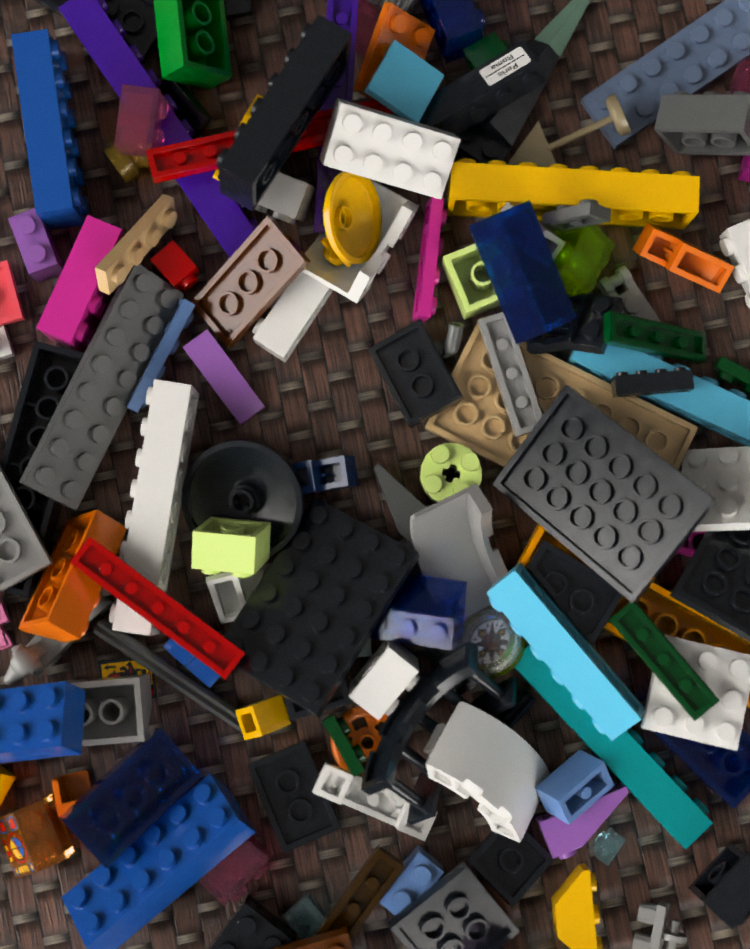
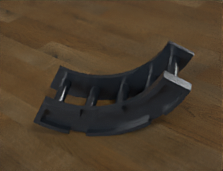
M472 641L455 648L438 660L440 665L429 675L422 673L415 686L409 692L406 691L402 695L398 706L387 717L378 733L382 736L376 752H370L366 763L361 790L368 795L385 789L393 791L410 804L407 822L411 825L436 816L438 799L443 786L429 779L426 768L427 760L406 745L418 724L430 734L433 733L438 723L426 714L427 711L441 697L455 708L459 702H465L493 717L516 706L517 679L513 676L497 684L477 667L478 646ZM468 677L486 690L485 693L472 703H469L452 689V687ZM401 757L421 771L414 790L395 777Z

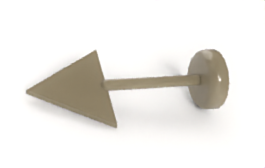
M615 93L608 96L605 101L609 116L548 144L538 121L507 165L533 162L537 164V167H549L552 164H556L551 151L612 122L620 136L630 134L631 130Z

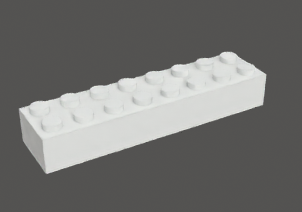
M154 379L153 387H148L146 393V405H149L148 418L144 417L141 423L140 434L144 436L143 448H138L136 453L135 466L139 467L138 478L133 479L131 483L130 497L134 498L132 510H128L126 514L125 529H129L127 541H123L121 544L119 557L167 593L182 503V487L187 472L199 393L190 384ZM118 598L117 603L111 605L109 622L113 623L112 630L147 636L160 634L158 628Z

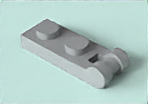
M621 266L615 270L614 275L609 278L604 277L597 282L604 296L622 298L624 304L621 311L622 314L661 322L634 282L626 266ZM622 285L626 292L619 296L615 288Z

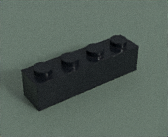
M686 367L674 368V371L668 372L667 369H657L655 373H647V370L636 371V374L628 375V372H619L611 379L613 398L690 392L694 389L692 370H686Z

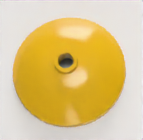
M343 171L333 179L326 192L323 204V224L331 248L341 260L348 264L365 263L377 250L382 232V210L379 196L371 180Z

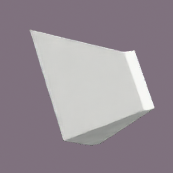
M264 564L254 575L248 578L234 577L232 572L206 577V583L221 624L232 622L236 619L270 564Z

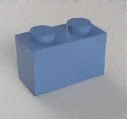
M579 749L535 787V790L545 811L570 825L608 792L614 784L604 761Z
M417 845L405 860L403 870L379 903L392 914L397 915L438 881L444 873L442 864Z

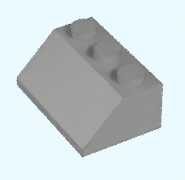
M150 674L67 680V682L86 691L82 746L146 741L153 705Z

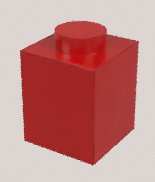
M174 240L150 259L154 267L175 290H189L197 283V277L201 274L197 266Z

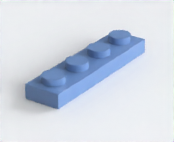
M178 299L176 303L178 307L171 321H167L163 330L165 334L158 347L154 348L150 356L151 360L143 375L140 376L138 384L126 405L127 409L138 413L140 408L144 409L146 407L148 387H152L154 379L160 380L166 369L164 363L168 355L175 353L180 343L178 337L182 329H186L193 320L194 313L192 310L195 304L190 301Z

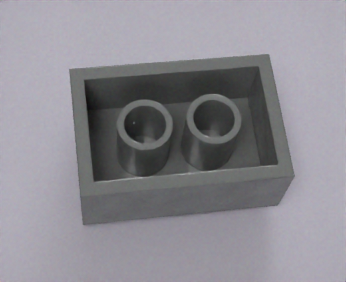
M707 91L703 95H691L687 92L662 95L654 130L674 154L750 156V93L736 91L733 94H719Z

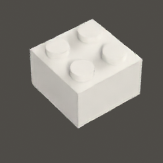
M389 635L350 682L348 697L378 721L384 714L389 716L400 702L397 699L404 689L409 692L420 677L417 675L419 672L418 658Z

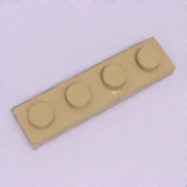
M162 194L95 267L99 291L110 295L118 285L125 281L133 265L138 266L151 248L159 243L160 238L175 225L177 213L175 212L174 197Z

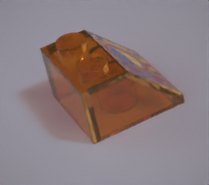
M52 794L0 816V840L15 878L36 873L66 860L75 852L61 817L58 818Z

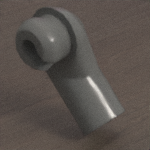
M450 322L446 339L442 342L438 340L433 341L443 359H447L458 352L464 329L463 324Z

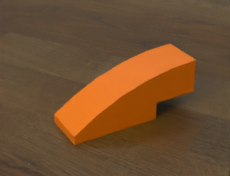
M648 222L633 247V250L639 256L719 294L735 267L719 257Z

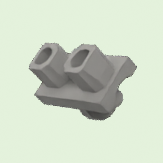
M661 900L658 904L642 902L639 905L637 921L651 924L653 929L652 935L636 932L633 938L632 949H662L664 940H667L666 949H676L677 943L686 944L687 935L679 932V920L671 919L670 927L666 929L670 902Z

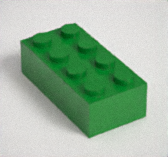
M153 0L162 79L210 90L232 78L224 0Z

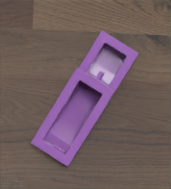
M208 329L183 346V349L240 425L265 408Z

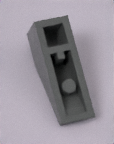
M377 464L374 467V473L397 532L402 537L399 542L413 549L410 534V517L412 514L426 508V506L383 467Z

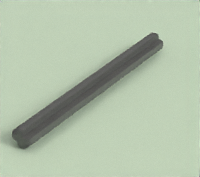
M101 619L93 630L94 634L242 733L235 710L238 708L125 632L112 630L113 624L107 620Z

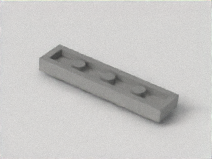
M507 310L478 319L477 323L516 438L530 433L541 419L542 413Z

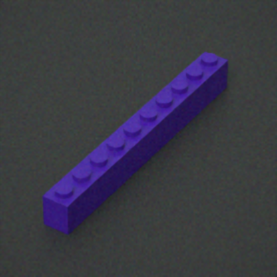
M68 0L58 7L154 148L193 140L191 136L195 134L194 130L185 118L181 121L177 118L174 111L178 107L168 93L162 96L157 88L161 83L152 69L144 70L140 64L144 60L143 56L134 43L128 46L122 38L127 33L117 18L111 22L106 14L110 8L104 0ZM214 170L177 178L176 181L230 258L257 228L258 223L254 218L248 221L242 212L246 207L220 192V181L212 178Z

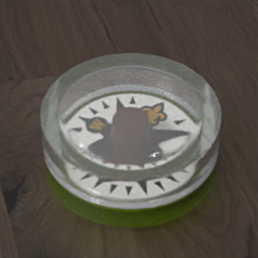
M495 609L481 610L469 617L463 624L458 637V647L469 641L478 646L477 667L487 676H500L512 670L520 661L525 648V638L518 636L510 627V620L503 612H498Z

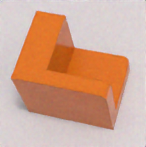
M89 770L58 775L51 780L58 818L87 812L96 806Z

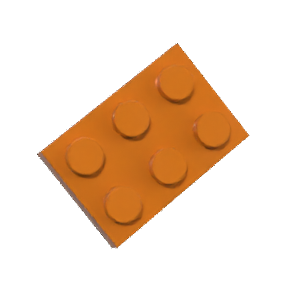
M384 3L353 90L372 100L373 98L366 94L364 90L390 44L396 40L425 60L435 30L393 3Z

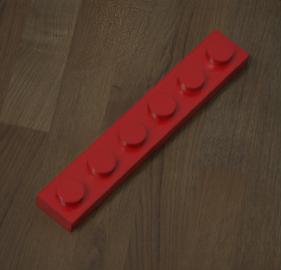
M91 536L88 537L70 560L72 565L224 679L228 677L244 656L245 652Z

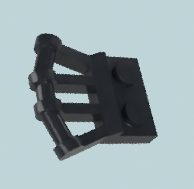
M558 277L552 283L553 287L543 298L537 300L535 314L531 315L527 322L530 339L527 340V351L531 354H542L567 349L604 355L607 344H604V313L609 311L621 313L624 306L622 298L592 294V291L583 293L570 286L564 279ZM563 295L579 304V306L555 302ZM550 315L573 318V320L569 323L547 320L546 317ZM542 332L565 336L542 339Z

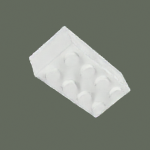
M337 98L319 160L324 166L441 200L461 139L451 132Z

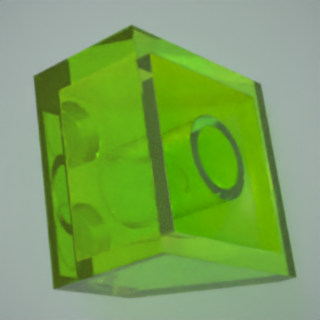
M597 225L567 232L552 231L565 241L566 244L549 268L535 261L526 278L532 283L568 297L590 293L596 286V280L603 267L609 262V256L615 244Z

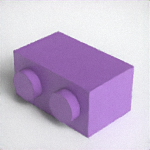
M35 208L9 217L8 220L28 274L37 283L60 275L64 268L50 229L36 214Z

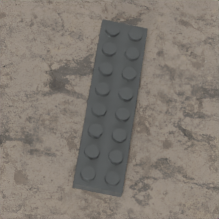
M133 265L125 281L118 286L19 481L20 483L77 511L127 410L126 405L138 384L140 376L143 375L147 368L154 348L158 347L165 334L163 330L167 321L172 320L178 307L176 303L178 299H182L184 293L178 289L175 290L172 285L142 265Z

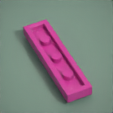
M431 197L425 204L412 321L421 319L424 323L436 312L437 297H433L434 285H438L441 272L440 268L437 267V258L441 256L444 246V239L440 238V232L447 218V209L443 208L444 198L440 200Z

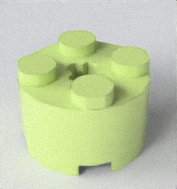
M444 443L434 447L425 456L420 467V485L423 492L435 503L476 483L479 486L482 481V467L477 455L470 448L459 443ZM453 468L455 473L458 474V478H454L452 482L445 481L446 476H442V471Z

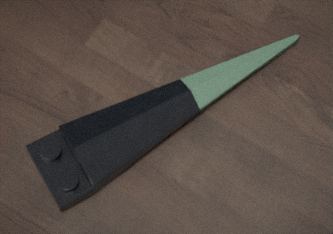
M571 0L528 45L540 60L546 81H548L590 0ZM546 83L457 136L461 139L457 152L468 159L475 160L476 163L488 164L492 160L504 161L514 146Z

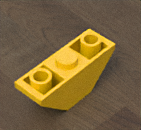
M585 863L578 864L551 897L553 928L557 937L570 949H603L601 937H596L595 924H600L599 908L597 904H593L592 892H597L596 876L594 872H590Z

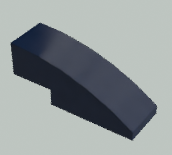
M341 455L292 464L302 482L304 495L359 486L355 456Z

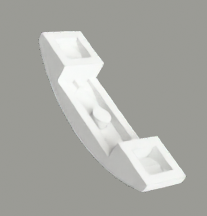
M326 762L324 763L312 793L339 805L344 804L393 825L397 830L422 841L426 840L436 816L411 825L407 822L410 804L393 791L385 789L368 795L361 790L362 776L357 775L353 777L351 771Z

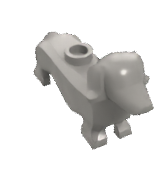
M104 588L100 591L101 599L98 605L90 614L89 623L99 614L103 615L114 604L108 597L112 594ZM35 635L27 646L23 644L13 646L11 649L13 657L10 660V666L4 677V683L13 685L30 674L41 678L44 675V669L48 666L52 667L61 658V654L74 641L61 642Z

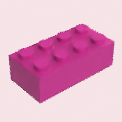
M87 215L36 327L49 339L81 353L85 352L95 333L94 330L98 321L102 320L109 306L107 301L110 295L99 291L95 267L125 236L122 229Z

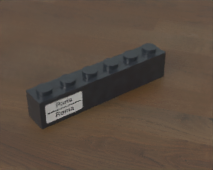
M523 39L435 92L419 123L451 132L458 136L460 133L546 83L540 60Z

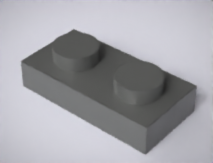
M585 199L579 201L578 205L557 206L554 211L543 213L542 226L560 232H567L610 222L611 209L598 205L596 200Z

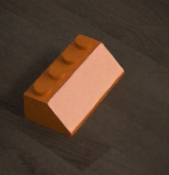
M98 509L66 520L50 556L53 564L44 569L18 629L61 642L79 640L89 628L88 619L92 610L101 599L100 591L102 586L72 565L70 560L89 536L116 555L120 551L122 542L125 541L123 538L127 530L125 526Z

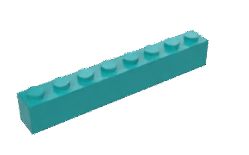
M528 642L508 660L518 673L600 760L604 761L606 767L683 848L687 849L713 824L706 816L710 812L708 808L698 798L692 801L685 794L688 787L675 774L671 778L663 770L666 764L656 753L652 751L648 754L641 747L644 741L632 728L612 741L606 734H601L593 725L592 717L585 709L581 710L574 703L571 692L565 685H560L555 681L549 666L543 660L540 661L533 655Z

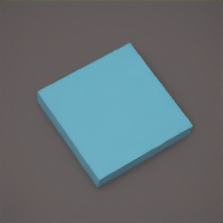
M394 40L387 49L364 92L399 117L419 123L445 75Z

